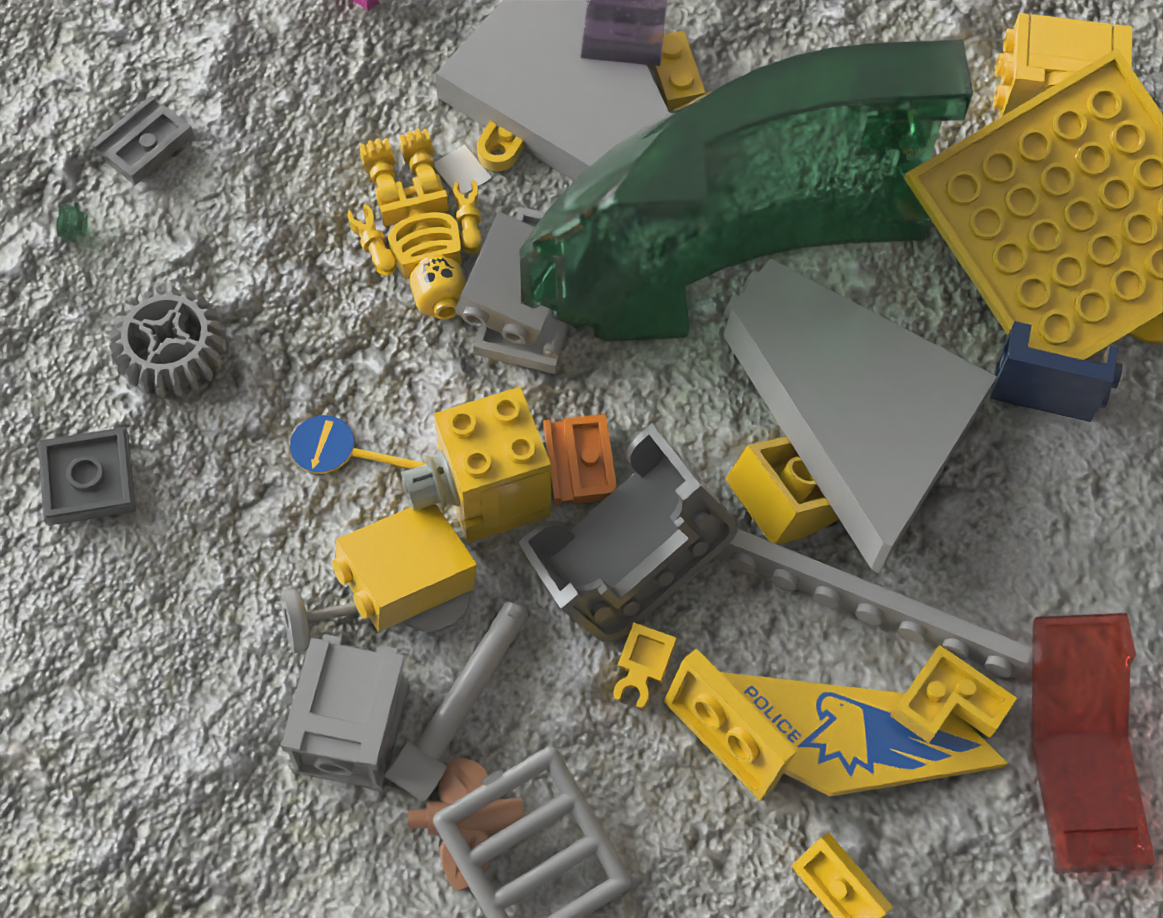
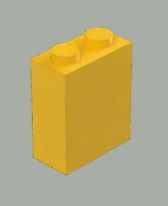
M437 504L415 511L410 507L337 538L336 558L332 560L333 570L342 585L348 583L353 591L354 603L363 619L370 618L378 632L473 590L477 563Z

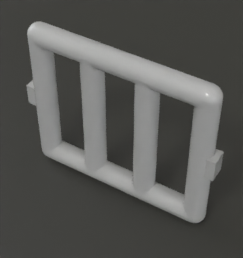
M554 747L544 748L502 774L499 770L481 780L483 784L481 787L440 810L433 818L437 831L487 918H509L505 908L593 854H596L609 879L547 918H584L629 890L632 885L631 876L559 751ZM547 770L561 795L470 849L457 823ZM571 811L585 837L499 890L494 891L480 866Z

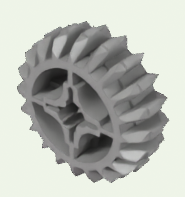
M174 286L166 295H163L158 288H155L154 297L148 299L139 293V304L134 306L125 303L124 311L126 316H115L114 324L116 329L109 331V339L112 343L109 352L112 360H115L114 366L118 374L124 376L127 384L132 388L139 385L141 392L146 396L155 389L157 395L164 399L168 390L173 389L175 394L181 398L182 388L188 385L195 391H198L199 384L197 380L202 378L211 381L213 376L211 368H221L222 359L220 355L226 353L227 345L224 340L226 330L224 324H221L219 312L215 308L210 307L209 301L205 297L196 299L195 293L190 289L180 296L179 290ZM189 324L201 331L199 341L192 340L190 334H188L187 328ZM138 343L146 346L149 353L146 361L136 355Z

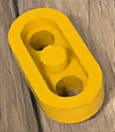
M489 121L477 142L478 160L484 168L491 171H504L511 168L523 151L522 139L517 136L513 139V134L502 127H499L497 130V124ZM494 150L504 152L502 155H492L491 153Z

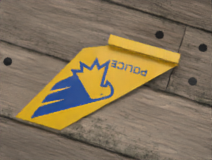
M695 649L683 659L663 701L759 801L773 791L783 773L831 797L1004 768L1009 764L966 721L953 712H950L929 743L890 716L905 693L720 672L698 649Z

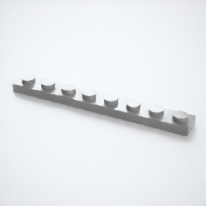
M737 529L735 538L730 544L716 555V557L728 561L733 568L747 574L758 573L770 578L776 586L789 591L797 589L812 595L814 600L821 605L830 608L839 606L854 612L857 618L865 623L886 625L898 630V633L907 640L913 642L925 641L937 647L940 644L961 660L969 659L984 665V668L989 673L998 677L1008 678L1011 676L1018 679L1026 667L1033 649L1030 646L740 529Z

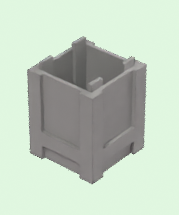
M327 634L323 635L322 640L311 638L281 743L282 750L288 752L292 761L290 769L293 774L308 777L314 776L383 792L387 779L384 777V774L391 763L410 688L409 681L404 680L403 677L404 656L397 655V648L379 645L377 652L341 645L342 637Z

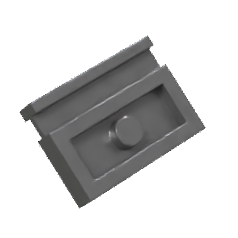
M150 95L91 145L97 156H102L108 165L133 185H136L191 139L194 133L191 125L164 104L160 105L155 97Z

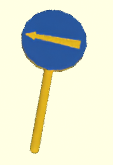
M318 415L305 420L296 428L290 440L289 449L293 461L302 470L312 474H327L336 471L346 464L351 456L410 469L425 465L424 462L354 448L355 440L351 428L343 420L329 415Z

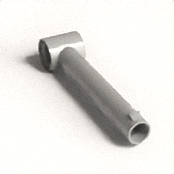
M505 602L417 743L413 744L409 740L404 743L385 772L384 777L423 802L429 797L447 768V765L440 762L439 759L509 649V645L514 641L528 618L527 613L522 608L513 603Z

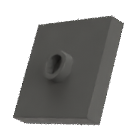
M126 427L37 441L43 519L47 526L136 512L129 433Z

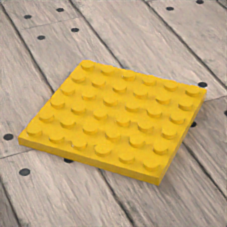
M1118 48L906 173L905 181L1006 334L1009 335L1014 321L1032 325L1028 343L1029 348L1087 360L1163 314V113Z

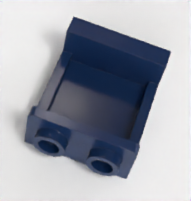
M1014 321L996 362L994 375L997 377L991 387L989 399L1091 422L1098 408H1106L1111 388L1116 389L1120 382L1123 363L1116 362L1119 347L1109 345L1099 364L1029 348L1028 343L1032 325Z

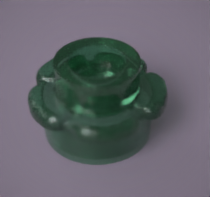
M75 202L74 206L62 204L58 211L56 224L57 236L68 238L71 243H75L77 236L84 237L86 235L88 227V212L81 211V205L78 202Z

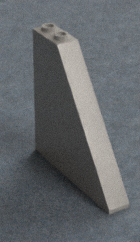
M503 0L436 72L437 98L485 127L489 121L497 124V130L499 127H502L513 134V139L517 136L523 140L524 151L631 216H634L643 204L648 206L653 201L662 180L665 177L671 178L678 170L682 161V157L679 156L681 137L645 63L583 57L585 40L637 45L629 26L587 22L589 5L620 8L617 1Z
M770 258L760 272L756 270L751 272L743 287L744 293L741 296L733 295L723 315L728 319L723 337L789 438L869 567L880 573L984 404L997 376Z

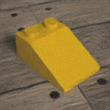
M787 436L747 445L725 478L766 538L777 545L803 539L839 520Z

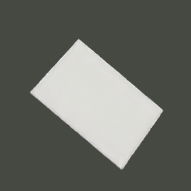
M466 145L434 162V168L452 190L455 182L459 183L461 194H466L472 190V180H475L479 186L492 178Z

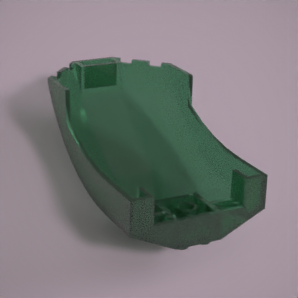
M964 40L869 43L831 47L794 55L746 73L660 116L620 141L582 172L545 212L519 250L521 304L532 309L540 305L551 309L552 318L575 328L584 324L594 329L595 337L606 342L685 338L689 335L690 329L685 286L722 269L762 256L800 248L838 244L925 240L931 218L904 177L907 172L931 159L942 121L965 120L973 96V89Z

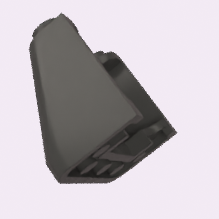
M652 423L629 444L626 452V459L636 472L573 528L569 529L557 520L545 521L534 527L518 542L560 609L595 638L603 642H612L626 635L631 630L633 623L639 624L728 546L737 533L738 524L734 517Z

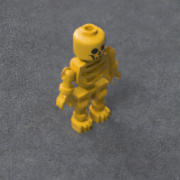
M415 129V132L407 131L408 134L406 136L404 134L400 135L399 147L405 163L410 165L412 173L417 175V177L412 178V187L403 188L401 181L394 182L395 172L393 166L395 165V158L388 138L384 139V141H380V138L376 139L375 142L370 140L368 145L361 144L360 158L365 172L370 174L372 182L378 187V189H375V194L384 227L396 225L389 231L388 241L390 249H387L385 247V236L382 231L376 230L371 208L364 204L363 210L366 224H363L361 220H355L352 211L348 210L347 215L351 230L360 236V244L364 251L371 253L372 263L379 274L384 276L391 275L395 272L396 267H398L404 279L410 278L409 283L414 300L422 314L440 320L456 316L455 309L466 285L465 276L460 266L462 264L461 248L467 254L478 253L482 248L481 231L478 229V225L481 223V212L476 208L479 202L476 181H471L472 192L468 194V199H465L464 194L460 193L459 183L455 182L453 186L456 206L459 208L455 220L451 215L442 213L449 211L446 190H443L440 175L435 174L433 170L435 164L432 157L435 151L428 129H423L422 132L419 129ZM416 195V197L406 199V197ZM458 225L462 228V231L460 232V237Z

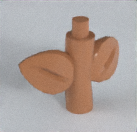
M466 758L451 759L446 764L447 768L438 782V793L442 802H427L426 809L408 810V829L427 828L428 836L440 835L433 823L435 814L483 785L481 780L488 776L486 770L479 763ZM510 798L493 801L458 822L457 826L470 849L523 818L522 798ZM443 841L440 846V858L446 877L457 891L467 889L469 885ZM492 859L480 866L484 873L489 868Z

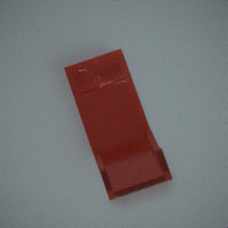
M1127 613L1034 617L1031 743L1056 874L1150 870L1155 864L1129 742L1130 665L1136 657V650Z

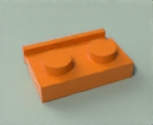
M606 414L563 418V421L551 423L550 420H543L546 451L551 463V487L554 506H561V503L565 502L580 504L603 501L617 489Z

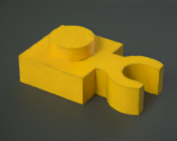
M633 623L618 662V667L629 673L627 677L621 679L616 684L613 693L615 701L621 703L624 692L627 689L635 688L640 692V697L636 704L637 709L643 711L647 707L650 700V693L647 688L648 681L650 679L662 684L677 644L676 637Z

